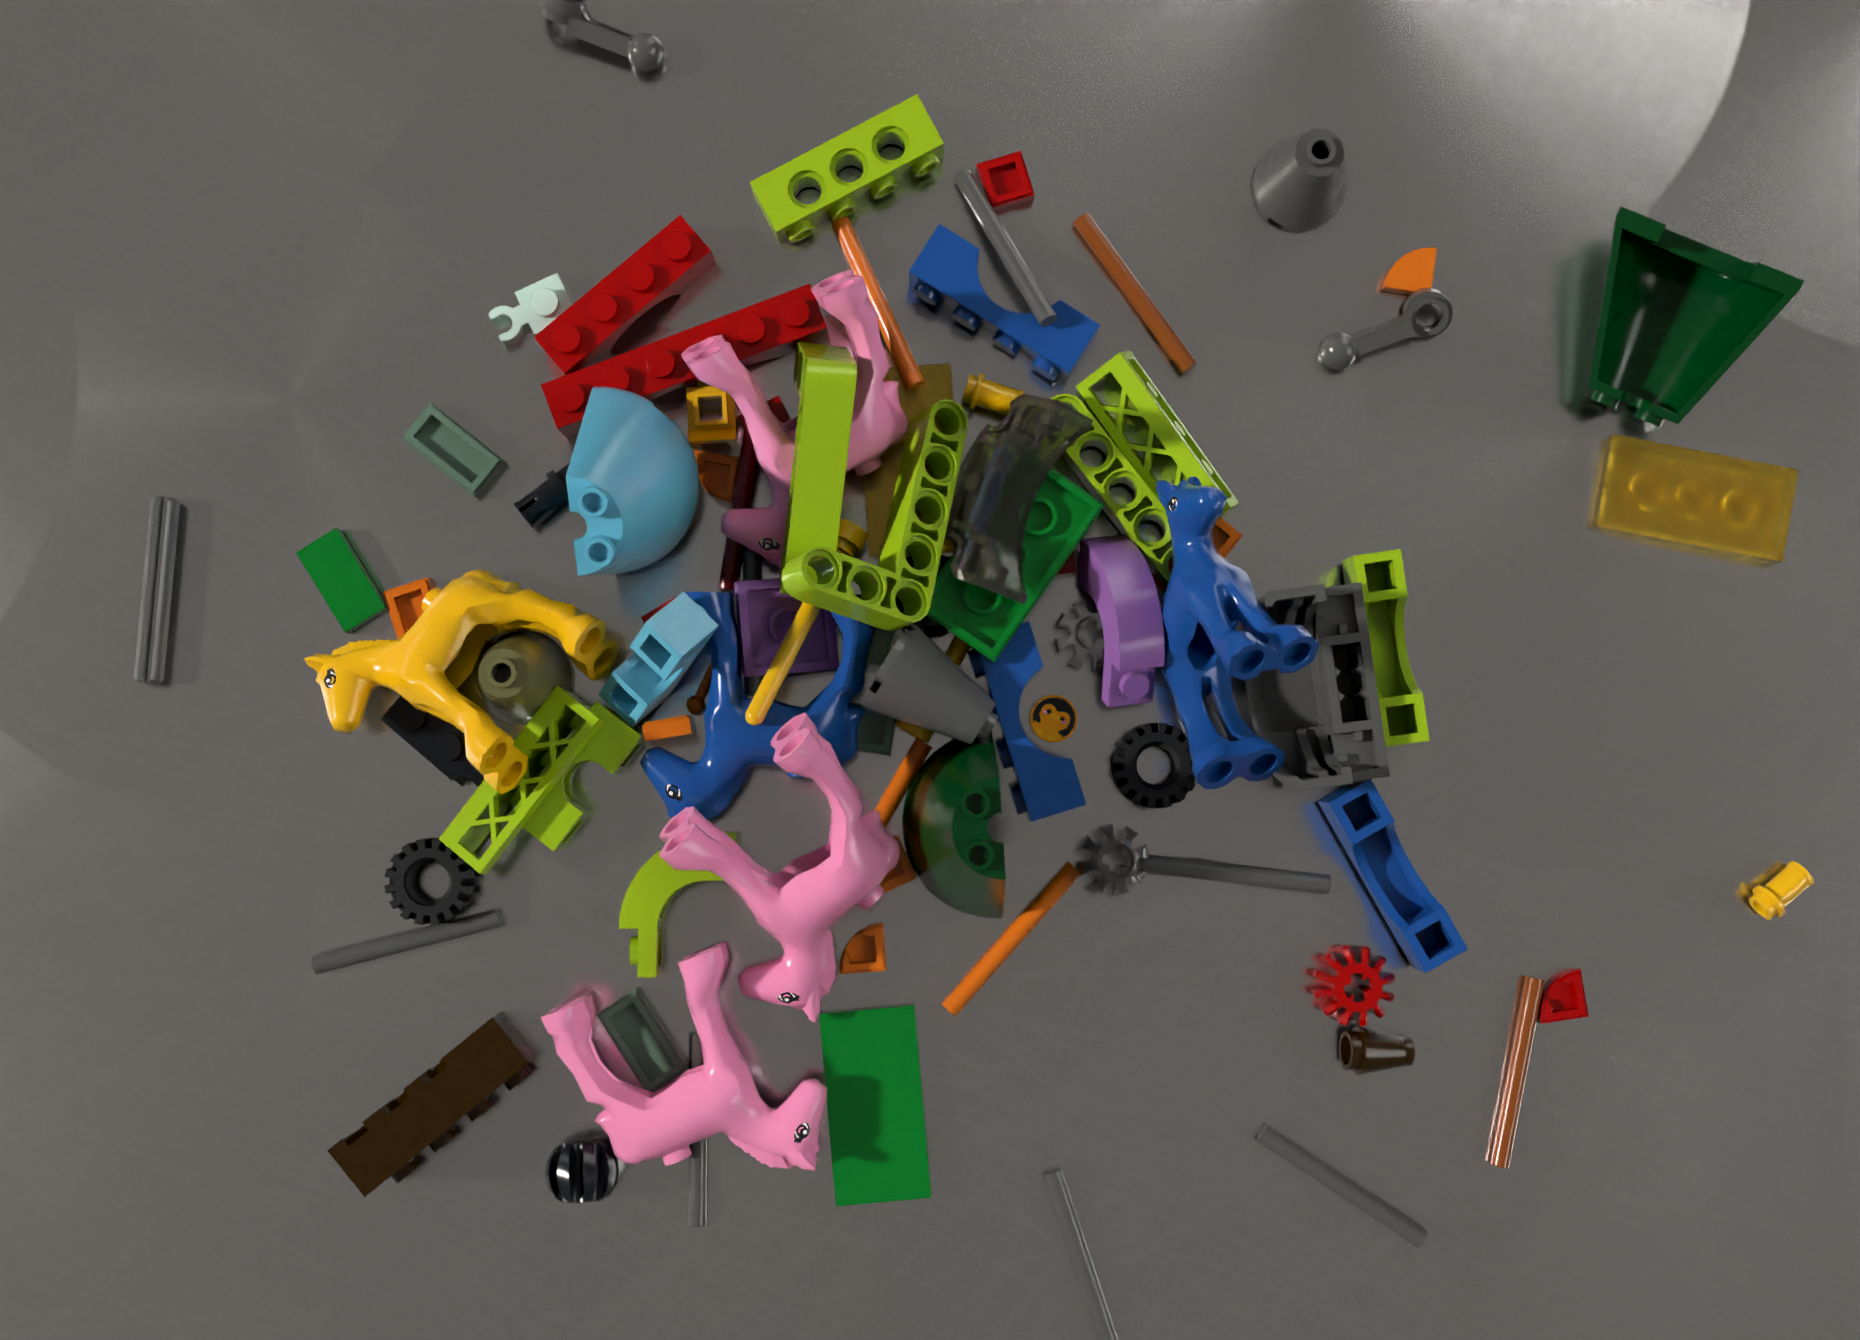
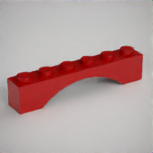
M809 283L541 384L557 429L566 438L579 433L593 387L618 388L633 392L650 401L670 391L698 381L681 354L690 346L712 336L723 335L725 341L730 343L738 360L743 365L793 354L796 352L798 342L819 344L830 340L819 305L811 291V284Z

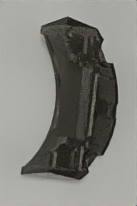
M1021 394L1010 402L1008 415L996 427L989 423L984 427L968 450L960 466L945 534L946 538L953 540L955 557L950 563L954 578L1025 605L1028 595L1026 594L1023 581L1022 548L1025 528L1032 504L1053 465L1076 439L1087 430H1090L1093 422L1092 419L1058 400Z

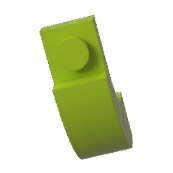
M723 831L740 846V831ZM661 850L654 854L639 869L626 891L619 916V929H638V936H631L629 946L630 965H637V977L657 978L663 973L664 916L673 896L687 884L698 881H724L721 877L710 871L675 870L660 857L659 853Z

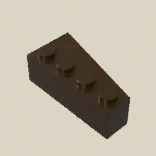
M502 1011L489 1019L439 1060V1064L428 1069L405 1087L399 1097L392 1099L363 1121L364 1125L360 1129L341 1139L327 1151L364 1197L391 1177L398 1184L421 1165L415 1158L428 1146L436 1153L458 1134L452 1126L467 1115L473 1122L493 1106L495 1102L490 1095L504 1084L511 1091L528 1077L532 1071L527 1064L538 1055Z

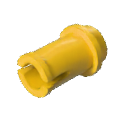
M980 373L979 377L969 375L961 400L970 404L969 409L979 406L1010 416L1012 419L1016 418L1024 390L1014 389L983 379L985 375L983 373Z
M1791 861L1767 884L1755 886L1752 890L1753 896L1749 898V903L1760 916L1767 920H1771L1773 917L1781 918L1786 913L1785 907L1806 888L1811 887L1814 884V880L1802 865Z

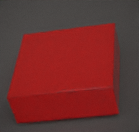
M1021 151L976 164V171L983 193L994 211L1034 199L1035 194Z

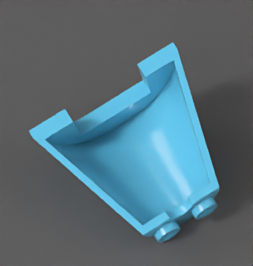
M592 388L566 473L570 512L582 515L587 524L585 535L574 540L578 576L623 574L642 569L660 560L682 539L692 522L698 503L700 488L698 466L692 447L682 429L674 420L671 421L664 413L654 407L653 402L633 392L618 388Z

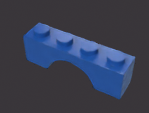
M939 224L909 270V283L914 285L912 291L931 305H936L940 301L954 310L952 317L965 327L976 330L979 326L994 336L992 342L1003 351L1011 355H1016L1019 351L1032 359L1033 363L1031 366L1046 378L1055 381L1058 376L1067 382L1097 335L1100 324L1062 300L1051 305L1057 315V320L1047 327H1041L1033 313H1016L1000 307L989 298L980 283L977 271L980 249Z
M1027 621L1021 624L995 663L974 649L967 651L975 678L984 676L989 691L988 696L996 703L992 712L999 716L997 722L999 723L1004 740L995 743L1003 769L1012 767L1018 785L1010 787V792L1017 814L1027 813L1028 820L1033 822L1086 805L1073 760L1055 757L1038 749L1028 739L1020 722L1019 702L1023 689L1030 678L1043 668L1030 622Z
M1371 779L1353 781V784H1348L1318 801L1412 968L1427 973L1468 950L1446 909L1428 890L1409 861L1396 833L1395 820Z

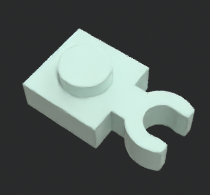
M555 273L514 292L520 305L514 308L498 306L492 309L488 315L494 323L505 318L512 320L511 329L498 336L504 345H510L519 341L527 328L531 327L536 336L573 303L558 273Z

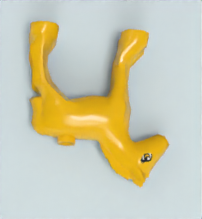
M476 569L468 571L462 577L452 580L443 590L439 587L431 589L422 601L421 608L424 612L400 639L359 640L357 642H349L333 650L332 654H314L304 658L306 664L317 672L315 681L321 687L328 717L335 731L351 734L361 726L367 703L374 689L384 687L394 690L416 709L430 713L454 725L463 732L466 757L469 763L484 776V780L497 792L503 794L514 789L526 773L528 756L513 745L512 737L499 728L488 713L458 692V687L472 673L482 648L491 638L513 631L531 630L546 633L559 640L574 665L589 679L594 681L605 676L615 664L619 645L605 636L606 624L604 621L589 613L584 614L575 605L551 600L530 588L520 591V583L500 580L488 570Z

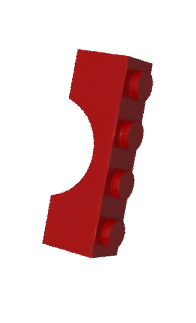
M679 215L534 336V338L565 375L597 364L610 354L618 338L642 314L664 299L682 294L716 266L717 263L712 251L686 220Z

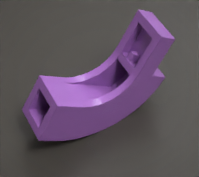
M1124 534L1083 538L1080 541L1078 584L1094 600L1101 618L1104 635L1101 700L1109 708L1153 702L1155 668L1164 667L1165 639L1160 601L1149 566L1138 547Z

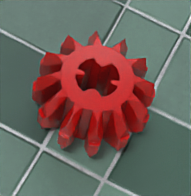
M1346 944L1340 945V961L1332 954L1325 953L1322 958L1330 969L1328 972L1321 969H1314L1313 971L1314 977L1325 981V985L1318 986L1312 990L1314 997L1327 998L1322 1004L1321 1011L1327 1016L1337 1011V1022L1344 1026L1351 1021L1352 1016H1354L1358 1025L1366 1026L1368 1024L1367 1010L1378 1018L1383 1017L1385 1012L1377 1003L1380 998L1387 1002L1394 1000V994L1384 990L1383 985L1391 984L1395 981L1394 974L1390 972L1379 973L1384 968L1387 962L1386 959L1381 955L1370 959V948L1364 945L1359 946L1355 955L1350 946ZM1351 975L1361 979L1363 985L1356 987V995L1344 990V986L1351 983Z

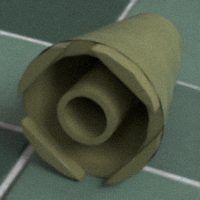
M518 631L499 638L487 649L478 668L477 682L483 702L494 715L508 723L527 725L557 685L571 691L573 675L571 662L560 645L543 634L532 631Z

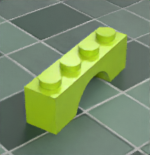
M1401 549L1353 555L1342 561L1345 584L1362 583L1385 746L1430 741L1423 692L1419 689L1414 679L1406 647L1404 615L1408 592Z

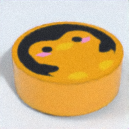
M1049 695L1038 700L1032 707L1029 716L1030 726L1034 734L1041 740L1050 743L1061 742L1070 737L1077 726L1078 720L1073 704L1068 699L1058 695Z

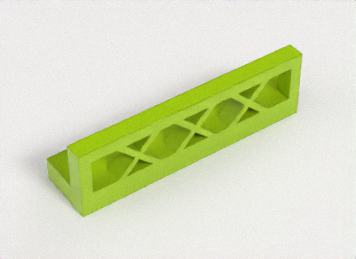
M1131 351L1119 352L1075 386L1123 455L1158 500L1159 497L1156 491L1157 479L1151 472L1154 453L1169 455L1177 464L1174 485L1178 486L1183 480L1184 475L1187 480L1189 477L1196 476L1201 482V486L1215 487L1223 491L1227 500L1221 515L1239 504L1236 497ZM1110 373H1112L1122 387L1119 407L1103 404L1092 389L1094 385ZM1129 398L1137 409L1127 408ZM1109 412L1118 413L1117 423ZM1126 414L1143 417L1150 426L1147 445L1131 443L1125 436ZM1156 436L1165 448L1155 446ZM1136 450L1146 452L1145 461H1143Z
M558 685L514 740L513 745L528 756L527 771L514 789L501 794L483 780L439 837L440 841L479 874L486 875L604 722L585 706L587 703L574 693ZM576 713L586 720L573 738L562 739L570 729L569 724ZM566 747L564 751L560 754V748ZM550 749V769L544 776L532 778L541 767L540 761ZM537 785L531 792L530 786ZM520 788V808L514 815L503 816L512 804L510 802L512 797ZM501 824H506V826L501 831ZM491 831V845L480 858L474 852Z

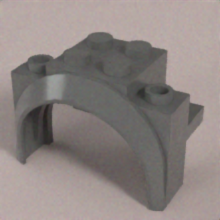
M1362 583L1331 587L1319 584L1269 591L1266 595L1259 598V601L1273 621L1281 625H1302L1312 636L1315 625L1316 640L1320 643L1314 661L1294 673H1281L1278 669L1262 671L1256 678L1244 680L1248 713L1253 732L1282 749L1285 754L1282 768L1274 771L1273 776L1282 782L1283 789L1297 791L1353 784V781L1389 777L1390 773ZM1327 735H1331L1332 748Z

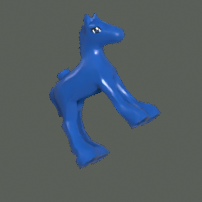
M1196 476L1189 477L1188 482L1183 479L1178 486L1167 480L1157 481L1156 491L1160 502L1166 510L1173 547V568L1161 605L1165 639L1164 667H1160L1168 683L1177 712L1186 729L1189 752L1193 763V774L1197 783L1205 789H1217L1227 785L1237 777H1243L1247 781L1256 782L1268 779L1273 775L1274 771L1282 768L1285 754L1282 749L1270 741L1257 736L1241 719L1232 697L1231 676L1244 681L1256 678L1262 671L1278 669L1281 673H1294L1314 661L1320 643L1302 625L1276 624L1263 609L1247 572L1219 555L1213 541L1212 530L1227 500L1223 491L1215 487L1201 486V482ZM1239 622L1246 631H1238L1236 629ZM1202 697H1205L1212 705L1228 739L1220 736L1208 716Z
M685 592L696 604L702 606L719 626L708 640L711 649L712 678L704 713L705 748L700 760L690 762L658 746L647 749L640 761L645 774L663 800L669 817L673 818L686 807H695L707 820L719 816L723 809H727V805L734 798V794L739 792L741 785L744 784L748 776L749 769L754 765L778 766L773 761L775 749L771 746V740L785 723L802 713L808 715L815 724L818 733L832 745L841 766L854 759L859 750L858 728L866 710L861 706L850 704V700L864 686L865 661L874 635L873 626L831 612L843 634L842 660L832 682L805 707L788 705L774 700L763 722L753 726L748 724L745 719V712L753 698H747L740 677V646L738 626L734 614V593ZM855 594L858 598L861 599V594ZM787 772V776L790 777H804L801 775Z

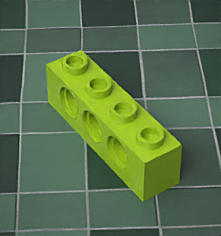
M918 94L756 178L750 182V186L779 244L788 239L791 243H795L810 236L816 229L814 226L830 217L835 221L850 215L857 209L856 203L871 195L874 199H879L890 194L899 186L897 182L914 173L915 177H921L936 169L940 164L939 160L944 157V142ZM887 144H897L904 150V153L896 160H887L880 156L879 151ZM848 165L856 166L863 172L861 177L854 182L842 181L837 174L843 167ZM806 187H814L821 192L820 198L812 204H802L796 199V196L801 189Z

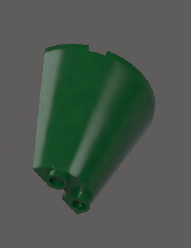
M1620 206L1614 221L1588 387L1594 389L1590 399L1617 409L1620 401L1638 408L1634 417L1660 428L1665 419L1679 424L1799 292L1804 280L1760 262H1747L1670 231L1665 228L1666 224Z
M992 731L985 741L976 737L971 744L953 739L936 750L924 762L913 779L906 795L902 816V830L910 862L918 877L935 896L951 907L967 914L985 918H1003L1006 884L1004 843L993 840L987 829L991 817L1002 813L1000 776Z

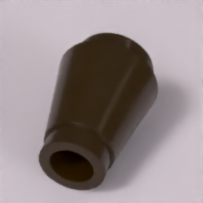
M1355 1026L1352 1031H1344L1341 1034L1339 1058L1345 1070H1353L1356 1075L1402 1066H1411L1415 1058V1047L1411 1037H1402L1401 1035Z

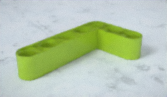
M798 342L794 363V385L800 400L780 573L781 594H788L782 583V571L791 559L816 547H825L837 551L857 380V364L847 347ZM807 564L808 577L817 584L818 577L816 571Z
M1059 394L1052 397L979 452L970 461L967 469L968 486L972 494L978 499L990 501L1021 458L1013 449V445L1017 440L1031 438L1036 441L1040 450L1035 456L1045 463L1060 454L1090 494L1105 504L1104 512L1122 535H1126L1138 547L1150 571L1167 588L1171 576L1168 571V562L1173 558V547L1166 510L1087 407L1076 396ZM1065 409L1075 415L1077 423L1074 427L1063 430L1053 424L1051 416L1054 412ZM1088 446L1098 447L1104 452L1106 461L1098 467L1087 466L1082 462L1080 452ZM984 466L996 467L1001 472L1002 479L993 487L982 486L975 478L978 470ZM1117 483L1127 484L1132 488L1135 499L1129 504H1118L1109 495L1110 487ZM1145 520L1156 521L1163 529V538L1157 542L1145 541L1139 534L1138 525Z
M940 400L911 419L878 566L829 548L816 547L791 559L782 571L784 589L791 597L887 631L898 630L922 620L927 615L932 601L968 429V418L960 404L953 400ZM934 420L940 425L942 433L936 428ZM925 464L931 469L933 477L926 472ZM915 507L922 513L923 522L917 517ZM905 551L912 557L914 568L908 564ZM807 564L816 571L818 577L817 584L808 577ZM851 581H854L859 586L861 599L853 593ZM895 597L902 601L904 614L898 610Z

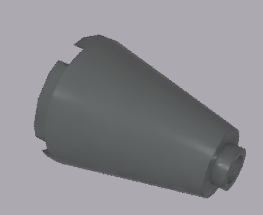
M1319 128L1282 140L1270 147L1259 160L1253 176V197L1261 213L1267 219L1271 218L1276 223L1282 225V228L1290 231H1308L1327 223L1341 207L1346 194L1347 178L1343 144L1336 134Z
M914 624L908 625L905 631L901 633L876 673L875 681L870 689L866 690L859 704L874 712L971 744L976 737L985 741L999 716L992 712L996 703Z

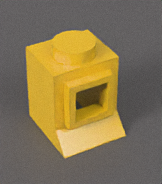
M700 380L697 381V387H686L688 441L692 449L703 450V444L721 442H728L731 448L741 447L739 420L737 418L739 416L738 405L729 393ZM722 400L723 419L701 421L700 401Z

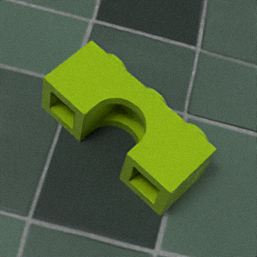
M596 701L592 707L585 704L588 709L604 721L522 827L553 852L564 848L590 814L588 809L577 802L571 792V778L575 770L580 765L592 761L601 765L612 775L620 774L644 743L643 732L635 726L632 728L619 714L603 702ZM577 713L569 724V727L574 731L568 738H573L586 722ZM566 747L560 748V754L564 751ZM550 749L540 761V765L544 767V770L538 777L544 776L551 767ZM537 785L530 786L531 792ZM520 788L510 801L515 807L509 815H514L521 806Z

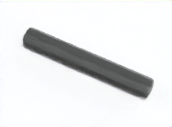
M158 496L153 497L150 501L134 670L135 681L157 684L162 683L164 680L180 511L179 500L171 497Z

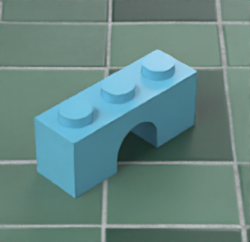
M683 591L646 621L630 645L634 653L613 671L598 695L633 728L670 695L719 625L708 615L702 606L696 604Z

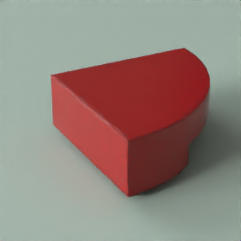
M1575 967L1565 970L1553 977L1544 987L1538 1012V1023L1544 1024L1589 1016L1581 969Z

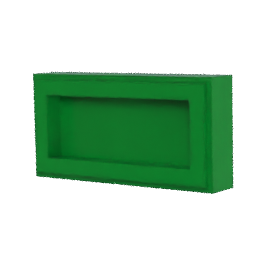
M335 528L296 552L345 633L350 634L388 610L386 602L341 529Z

